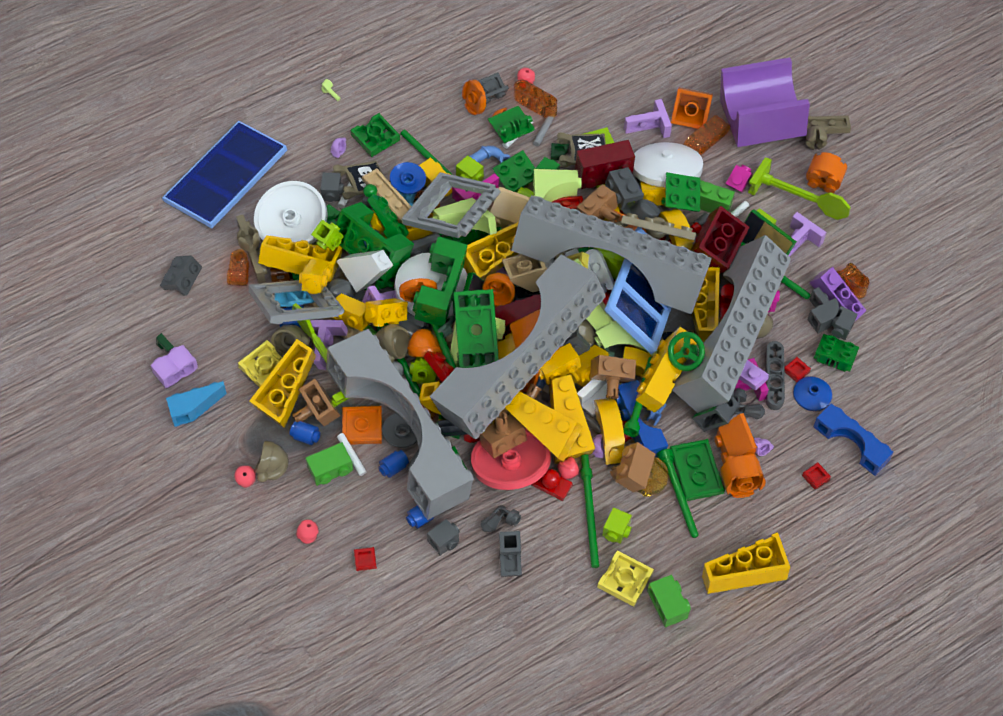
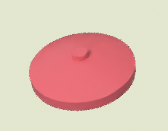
M525 428L527 441L496 458H493L481 446L479 440L471 454L472 470L477 479L489 487L500 490L524 488L538 481L547 472L551 463L550 450Z

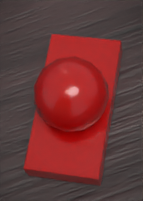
M548 469L542 478L531 485L564 501L573 483L562 478L556 470Z

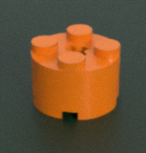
M822 152L818 156L815 154L806 173L807 185L811 188H823L827 193H835L841 186L847 171V164L840 162L841 158L832 153Z
M754 453L725 458V463L722 465L720 473L728 495L730 493L735 498H744L753 495L754 490L758 488L759 490L763 489L766 480L759 460Z

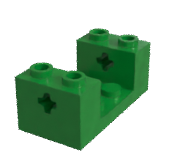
M362 202L341 209L336 223L340 228L339 232L344 236L340 246L349 254L384 250L393 267L380 278L386 281L395 277L401 265L409 259L414 243L401 233L386 239L370 227L374 212Z
M438 237L436 243H432L428 262L431 263V271L447 276L446 282L444 281L441 291L423 285L420 292L416 291L412 309L415 312L416 320L440 327L446 323L452 304V295L456 292L465 264L468 245Z
M493 289L454 292L452 301L453 314L456 320L458 367L474 368L498 361ZM473 325H479L482 328L480 335L476 336L471 333Z

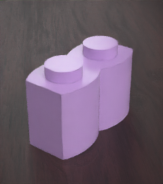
M184 345L171 349L168 355L155 359L151 364L153 374L163 386L168 388L177 383L181 378L193 373L198 368L196 359Z

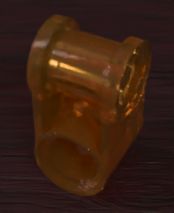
M237 249L230 256L227 284L247 286L249 279L247 253L244 250Z
M848 263L846 268L836 271L857 299L866 296L870 283L869 278L853 263Z

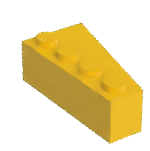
M519 222L497 231L496 234L488 235L468 244L464 264L468 273L474 272L485 281L488 275L496 273L504 266L503 259L517 256L519 253L511 251Z
M266 235L261 244L258 263L300 275L304 271L305 265H308L311 259L330 261L329 268H332L331 280L328 279L329 283L339 266L337 260L341 258L343 248L339 245L334 251L329 248L324 250L318 245L308 244L306 240L292 242L290 238Z
M715 267L708 268L692 312L697 336L701 338L703 343L719 325L720 268Z
M682 327L674 331L666 340L662 339L659 342L658 352L650 360L652 365L643 375L645 380L636 391L638 395L635 400L654 413L665 404L675 385L673 382L676 381L682 372L672 365L668 357V346L672 338L681 332H688ZM684 338L675 344L674 354L683 347ZM690 339V344H697L693 339ZM682 357L677 361L683 365L688 359Z
M296 339L249 401L255 408L283 428H285L299 397V389L303 387L316 358L314 351Z
M571 374L552 379L549 385L551 408L583 426L566 459L569 457L575 459L584 454H592L595 446ZM556 456L554 457L555 464H558L560 461H562L558 459Z
M520 391L511 403L505 407L563 462L583 428L578 422Z
M777 532L772 534L770 538L758 540L749 547L739 548L735 553L725 554L704 563L702 578L707 594L787 580L790 564Z

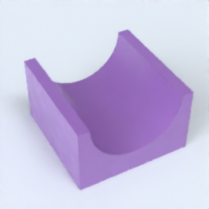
M790 57L721 69L720 102L737 147L807 136L810 103L808 99L797 101L792 80V61Z

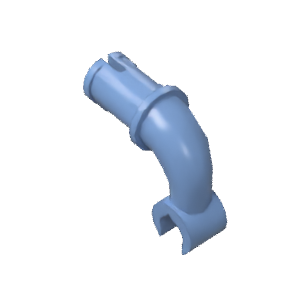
M481 146L480 150L470 155L478 163L486 158L489 159L491 156L496 157L500 163L511 157L495 146Z

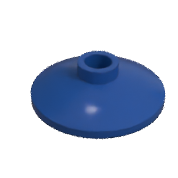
M404 162L392 169L390 183L400 193L414 194L425 186L426 174L417 164Z
M818 377L802 378L794 387L793 395L795 401L806 410H823L832 400L830 386Z

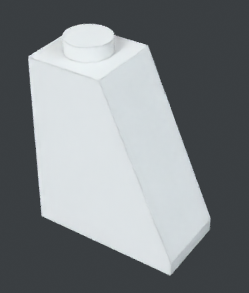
M384 250L350 254L337 260L338 265L356 293L371 286L393 267Z

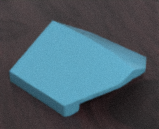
M307 291L275 293L274 295L275 300L280 303V307H291L295 303L304 305L315 302Z

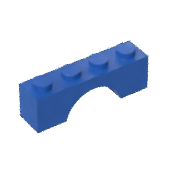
M638 380L619 385V398L615 400L620 409L621 419L626 422L631 419L636 402L635 399L638 395L636 391L640 385ZM639 417V434L631 438H633L635 443L638 442L654 452L655 457H657V453L667 449L669 445L661 429L646 425Z
M832 403L815 420L813 427L826 438L830 439L840 436L854 441L861 452L859 464L874 476L890 461L894 453L887 444L880 442L873 433L866 431L856 420L851 419L841 408L834 406Z

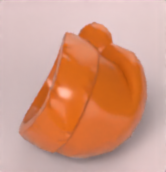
M494 273L486 277L482 290L493 289L494 306L506 305L513 301L515 286L510 281L508 275Z
M420 329L412 334L407 347L409 356L414 358L424 357L427 351L443 354L438 340L430 330Z

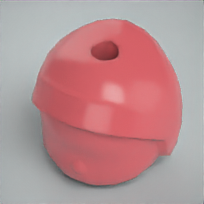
M522 68L518 71L517 82L519 86L529 87L534 83L535 73L533 70Z
M573 457L558 463V471L562 478L567 480L579 474V467Z
M240 466L235 471V480L240 486L247 488L255 482L256 473L251 466Z
M312 520L302 521L296 531L297 538L306 544L314 542L319 533L317 524Z

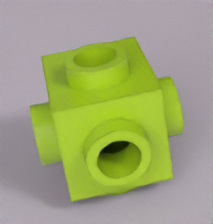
M324 220L320 221L311 234L317 240L316 244L324 250L329 248L332 251L340 245L344 237L339 232L340 228L332 222L328 224Z
M416 357L415 362H411L409 374H412V381L420 385L436 382L438 376L424 357Z

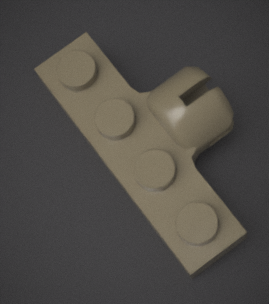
M849 116L808 117L807 136H805L806 145L814 150V144H817V149L819 150L826 146L827 134L850 133Z
M627 213L626 216L622 215L620 223L644 228L648 235L656 239L663 238L668 234L695 240L696 233L692 232L693 228L682 226L681 229L674 228L673 223L666 222L661 217H645V220L637 219L638 215Z
M244 215L236 216L239 227L237 233L238 245L241 249L247 251L258 284L265 283L264 275L267 274L265 265L258 263L260 250H256L260 245L258 230L250 225L249 220L245 221Z

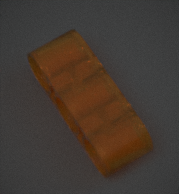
M526 80L515 82V101L545 118L556 117V97Z
M715 115L686 139L684 145L702 155L729 132L731 125Z

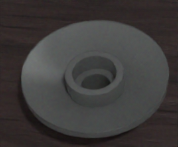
M398 413L392 414L385 420L383 436L390 445L406 448L417 442L411 427Z

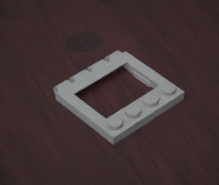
M440 172L403 216L402 222L403 225L460 238V236L466 237L501 191L494 184ZM452 187L481 194L457 225L434 218H427Z
M299 280L249 285L248 292L268 321L273 324L338 317V315L344 313V308L327 287H324L321 293L309 294L318 307L284 310L280 308V303L275 300L273 293L302 291V284L299 283Z

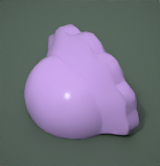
M345 137L335 139L331 146L332 155L339 158L346 150Z
M598 434L592 439L595 446L592 454L595 457L603 458L602 434Z
M759 437L754 438L757 446L755 453L757 455L764 456L774 448L770 441Z

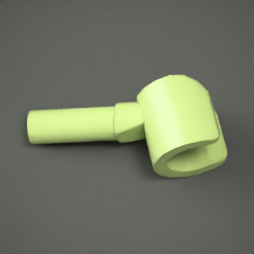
M325 79L321 87L322 92L331 94L339 101L341 98L331 89L333 83Z

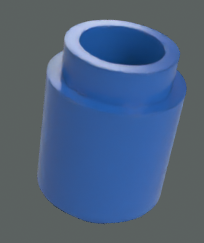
M295 421L290 429V436L294 440L311 446L314 442L317 443L321 435L317 426L302 421Z
M402 450L394 451L379 461L380 466L378 468L383 476L391 478L405 469L406 465L409 464V460Z
M418 505L407 511V522L411 527L415 526L417 529L434 519L433 517L427 520Z

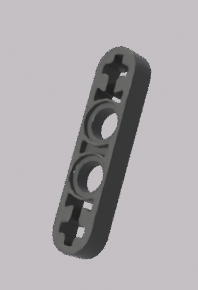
M772 341L767 345L765 352L766 373L769 374V379L766 381L769 389L766 405L771 410H779L782 408L785 400L784 347L780 342ZM772 348H775L777 351L776 357H773L774 351ZM777 364L779 365L780 369L776 371L772 370L770 368V365ZM776 380L780 383V386L773 387L770 381ZM774 393H777L776 400L778 403H774V400H772Z

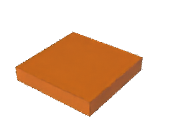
M382 406L342 407V433H344L350 445L382 444Z

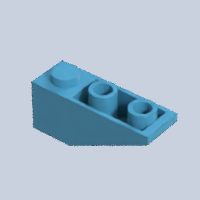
M214 382L205 387L193 388L188 392L176 393L167 397L166 400L174 426L195 421L227 394L224 382Z

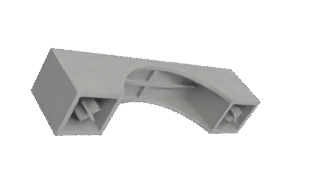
M532 195L521 212L511 251L548 263L561 252L578 247H595L612 251L629 260L644 274L653 290L655 302L689 314L693 312L712 259L703 253L690 251L686 247H679L665 240L661 241L648 234L638 233L631 228H624L616 225L614 222L604 221L594 215H587L577 209H570L559 203H552L544 200L542 197Z
M766 235L739 247L729 269L723 274L734 285V294L730 306L719 325L703 343L705 356L702 363L694 370L682 371L676 381L673 382L675 385L672 391L697 413L729 402L791 258ZM688 359L683 365H691L695 361Z
M561 254L536 281L541 295V309L538 320L530 335L518 348L498 361L474 368L456 367L430 395L441 415L462 431L477 439L606 297L594 272Z
M367 329L327 347L326 370L345 398H364L386 405L397 412L411 427L418 443L419 454L409 469L407 490L426 519L429 520L468 500L473 482L471 471L469 469L466 470L461 457L454 453L450 441L441 434L439 425L432 421L429 411L420 404L418 395L411 391L408 381L402 378L397 365L393 364L389 359L388 352L379 345L377 336Z

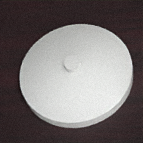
M669 142L646 145L634 153L633 174L640 181L652 186L666 187V172L700 177L703 171L701 155L694 149L682 144Z
M287 181L270 188L259 200L254 213L255 228L258 230L262 240L268 235L290 238L292 242L306 240L308 244H312L316 241L311 235L321 220L327 222V207L324 199L314 187L300 181Z
M430 253L415 255L401 265L395 279L397 299L403 300L399 293L400 285L412 279L424 278L433 280L437 283V290H442L447 276L431 271V263H428ZM464 268L456 292L464 290L468 276ZM453 301L447 319L455 316L453 314ZM408 302L407 312L415 316V312L412 311L414 303Z

